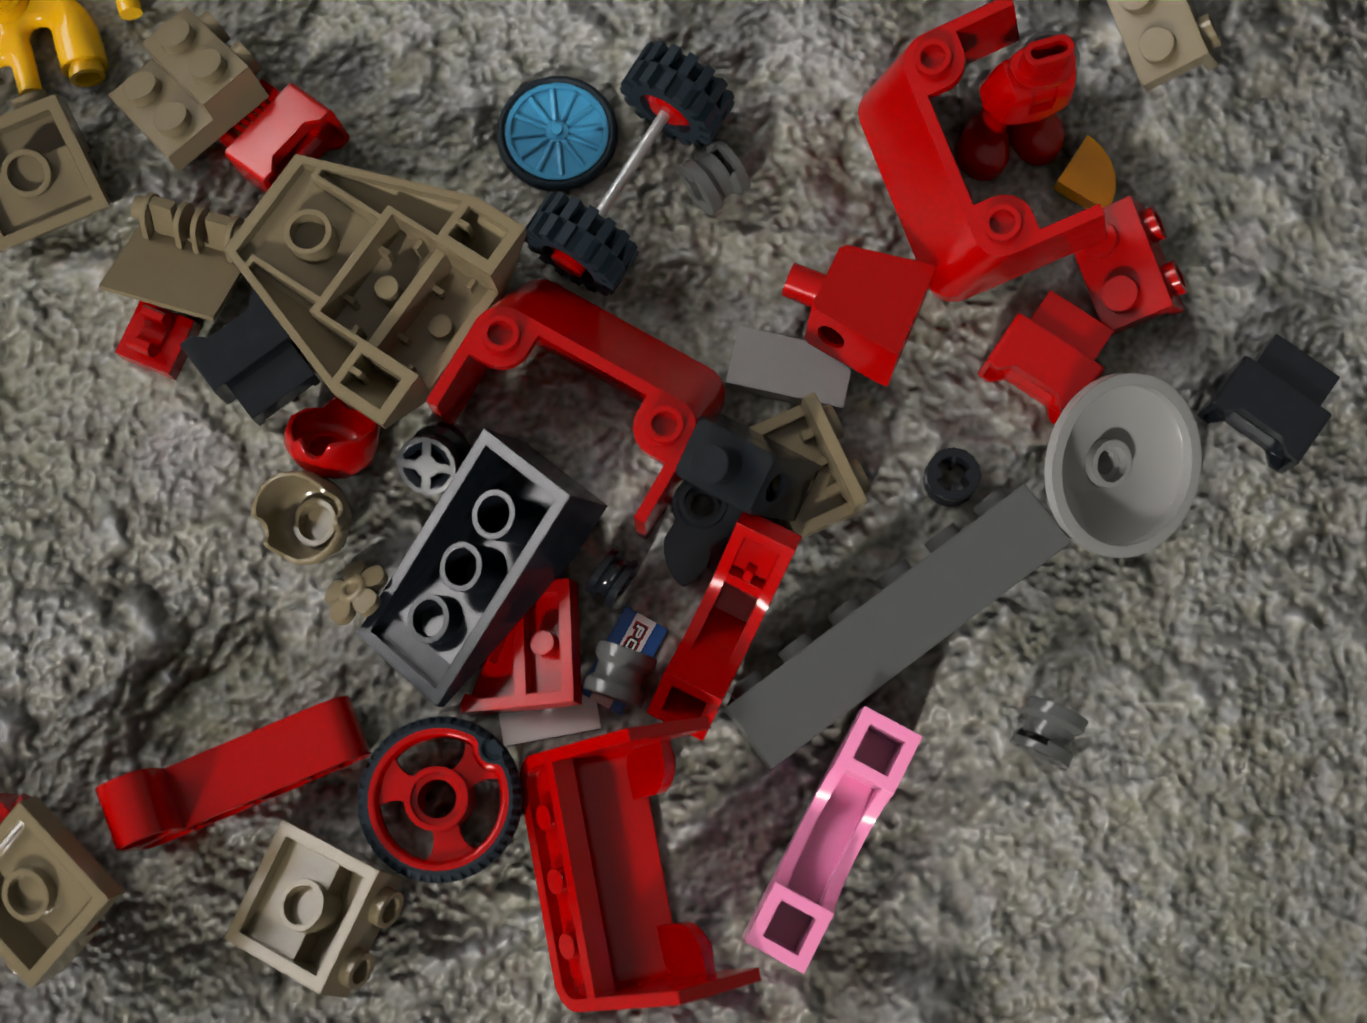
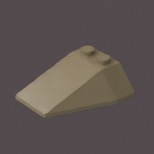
M295 154L225 246L224 251L331 392L337 398L386 429L426 403L428 396L475 320L484 311L505 297L527 235V229L524 225L473 195Z

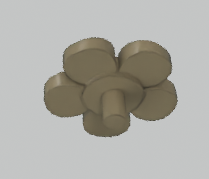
M362 560L355 561L345 568L343 572L344 581L335 580L329 585L324 600L332 606L330 618L335 623L347 625L354 619L356 612L363 617H367L378 609L381 598L375 591L382 589L388 581V574L381 566L374 565L369 567Z

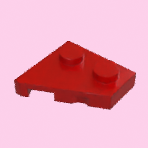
M570 578L556 579L550 584L536 603L487 657L472 695L464 694L460 704L462 714L479 716L582 705L577 582Z

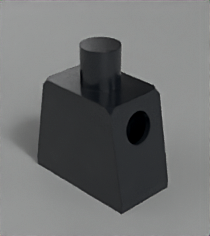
M717 414L701 416L679 460L675 474L748 514L795 521L821 465L725 415ZM781 474L777 490L773 495L769 494L767 488L775 476Z

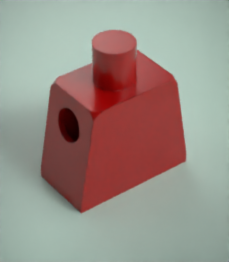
M845 245L839 247L827 274L794 263L786 279L782 297L811 307L804 335L808 344L871 380L888 387L926 298L936 266Z

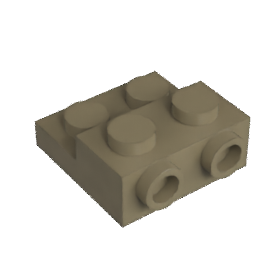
M187 7L163 23L157 31L141 43L152 59L108 94L121 112L178 171H181L269 97L255 76L262 68L247 48L239 41L228 47L226 43L231 40L229 35L208 11H205L197 18Z
M45 89L32 91L11 101L14 110L0 116V252H6L114 207L88 155L91 151L66 99L55 93L48 96Z
M37 796L20 801L0 824V956L5 960L8 968L32 989L65 970L101 929L98 921L125 892Z
M282 819L224 939L319 995L347 998L351 990H357L366 983L373 971L375 958L369 951L380 928L386 929L391 926L402 910L404 898L398 891L405 877L355 851L344 849L296 823Z

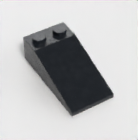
M484 428L380 595L381 603L378 609L370 616H367L357 635L434 705L445 707L542 596L550 584L556 580L576 557L608 505L523 440Z

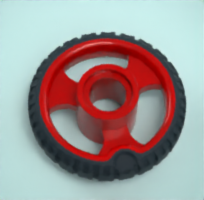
M455 717L424 718L397 729L375 749L360 779L357 798L358 816L368 844L372 847L374 853L394 871L410 879L427 883L459 881L487 868L504 852L511 842L521 818L523 806L522 782L516 763L507 748L485 728L468 720ZM446 738L465 742L464 755L459 764L453 769L432 766L422 769L412 776L405 772L398 762V758L404 752L424 741ZM498 779L500 788L498 816L486 839L475 848L465 840L461 831V826L469 820L475 809L476 793L474 786L484 780ZM446 781L453 787L456 793V803L448 815L438 818L427 809L426 794L429 788L436 782ZM392 801L404 802L405 811L410 820L418 827L433 832V849L427 859L408 852L396 842L385 824L381 808L383 805Z

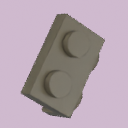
M1107 0L1139 81L1147 92L1201 64L1208 71L1219 66L1213 51L1214 48L1222 45L1219 33L1209 13L1199 17L1192 0Z
M815 392L802 397L799 406L749 427L821 465L796 520H785L790 531L802 536L801 540L862 512L867 504L865 494L870 492L869 481L859 461L856 458L848 461L838 439L844 437V433L835 410L830 404L821 406ZM781 474L775 476L769 484L772 494H774L779 486Z

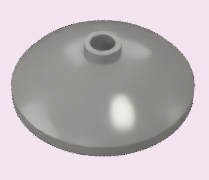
M1115 373L1091 382L1069 401L1057 419L1050 435L1045 457L1044 477L1047 499L1053 516L1066 536L1075 544L1101 556L1129 558L1147 553L1156 548L1180 526L1195 498L1202 465V448L1198 427L1185 400L1173 387L1159 378L1141 373Z

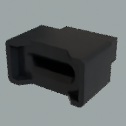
M255 290L251 293L248 310L210 337L190 336L180 344V347L215 394L226 404H230L238 399L250 417L259 426L263 425L267 418L307 389L321 383L300 355V349Z
M1275 334L1264 344L1254 360L1244 356L1228 370L1197 416L1207 424L1226 422L1263 448L1268 466L1282 474L1299 464L1331 418L1332 414L1321 407V404L1340 376L1280 335Z

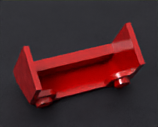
M994 0L915 38L864 94L858 108V118L914 257L916 261L936 266L929 290L937 298L948 302L965 300L1106 240L1105 213L1100 203L1041 229L1029 205L1016 196L1007 194L997 195L973 205L930 102V99L951 90L959 83L964 75L967 64L1020 41L1015 7L1012 0Z
M545 279L528 281L479 315L426 402L439 422L454 425L489 367L496 370L515 368L528 358L535 345L542 347L641 402L642 404L633 421L635 441L646 455L664 464L634 516L636 535L647 540L682 481V478L675 474V470L701 416L717 415L723 409L725 400L723 381L708 366L562 286Z
M708 716L621 729L529 755L521 766L520 778L523 791V811L554 984L562 1003L573 1012L683 1005L761 981L759 967L715 971L713 947L702 929L693 922L673 923L649 797L663 794L670 788L673 782L676 758L670 739L711 729Z

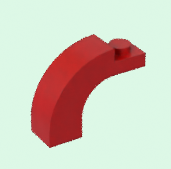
M742 512L707 591L683 639L663 673L646 712L647 714L663 722L708 716L711 726L787 571L790 561L801 541V535L764 517ZM708 730L689 735L703 741Z

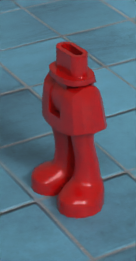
M1058 34L1029 43L1026 47L1014 53L1008 60L1000 63L984 79L979 88L982 109L977 111L965 124L956 146L957 162L969 177L978 181H991L1000 176L1009 161V140L1019 157L1032 165H1046L1056 158L1064 144L1065 137L1062 121L1056 113L1069 104L1077 84L1075 45L1072 38L1068 35Z

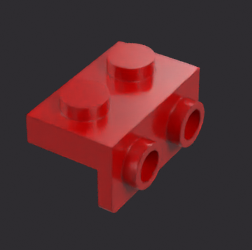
M1130 195L1102 208L1105 213L1106 240L1075 252L1074 255L1100 322L1114 330L1111 336L1165 313L1175 316L1184 312L1185 307L1180 296L1188 293L1187 284L1176 261H1166L1159 242L1166 239L1167 234L1155 207L1145 208L1141 202Z

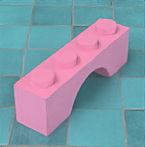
M866 706L856 711L742 935L746 943L803 974L805 973L835 913L838 898L851 867L875 821L894 795L923 736Z

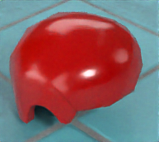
M334 396L322 408H305L291 415L284 432V445L290 457L305 471L334 480L347 479L372 463L380 444L381 426L356 409L348 407L342 400Z

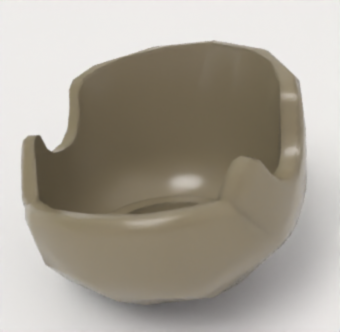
M310 471L278 472L260 485L251 505V516L260 521L265 532L263 545L295 565L324 563L341 551L346 544L352 521L351 508L343 490L328 478Z

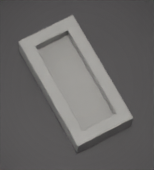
M739 326L725 388L798 405L801 404L802 397L815 392L821 406L830 404L836 413L841 414L852 368L808 344L806 340Z

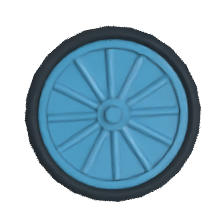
M549 76L536 79L522 86L509 98L501 111L497 123L496 141L501 158L507 168L519 180L534 188L545 191H568L580 188L593 181L606 169L614 156L618 143V124L608 100L595 87L582 80L568 76Z

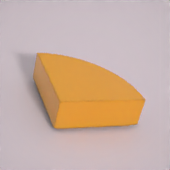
M1088 135L1053 187L1054 190L1085 209L1099 203L1102 208L1111 205L1116 190L1115 172L1109 156L1100 144Z

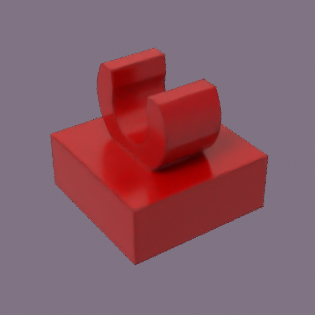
M139 301L115 353L126 361L176 380L188 357L180 347V344L190 336H198L201 327L194 320L159 306Z

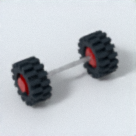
M652 41L647 43L621 82L620 92L626 95L624 98L625 102L629 106L636 107L634 112L640 118H647L651 122L647 132L598 207L595 208L591 205L586 207L580 199L574 196L569 199L565 193L557 192L555 194L552 191L545 197L526 226L527 235L524 242L528 243L527 247L532 252L540 254L539 259L545 264L554 266V271L562 276L563 274L567 275L578 286L584 284L587 290L596 293L598 291L601 295H612L639 255V251H637L638 246L635 242L629 240L630 235L625 230L617 229L615 227L617 223L611 218L605 217L661 130H664L665 136L672 140L678 137L684 145L691 146L693 143L697 148H703L704 145L708 146L734 107L735 102L732 101L734 94L726 89L728 84L723 78L713 76L716 70L709 64L703 67L697 62L699 57L691 52L687 56L684 55L681 47L671 44L668 48L664 41H656L655 44Z

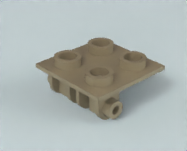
M149 192L145 196L136 195L131 204L132 218L139 219L140 224L99 284L100 289L214 322L242 276V273L224 251V248L244 223V219L238 216L228 217L217 214L203 206L198 207L195 211L193 204L188 202H182L177 208L175 201L161 198L159 194Z

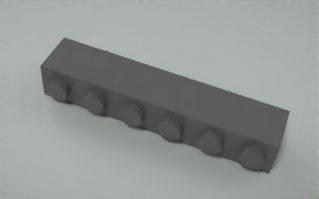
M1025 483L1010 495L1006 493L1002 486L992 492L972 508L979 517L962 531L958 529L954 522L948 525L924 544L931 553L914 567H911L906 559L900 561L876 580L882 588L879 593L864 604L855 595L827 617L833 625L831 629L815 641L808 632L804 633L778 653L784 662L783 665L765 678L756 669L728 691L735 701L726 707V714L769 771L1072 543Z

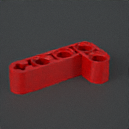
M345 695L309 707L166 768L149 767L121 775L99 785L95 792L116 851H142L180 838L351 766L369 757L371 751L350 696Z

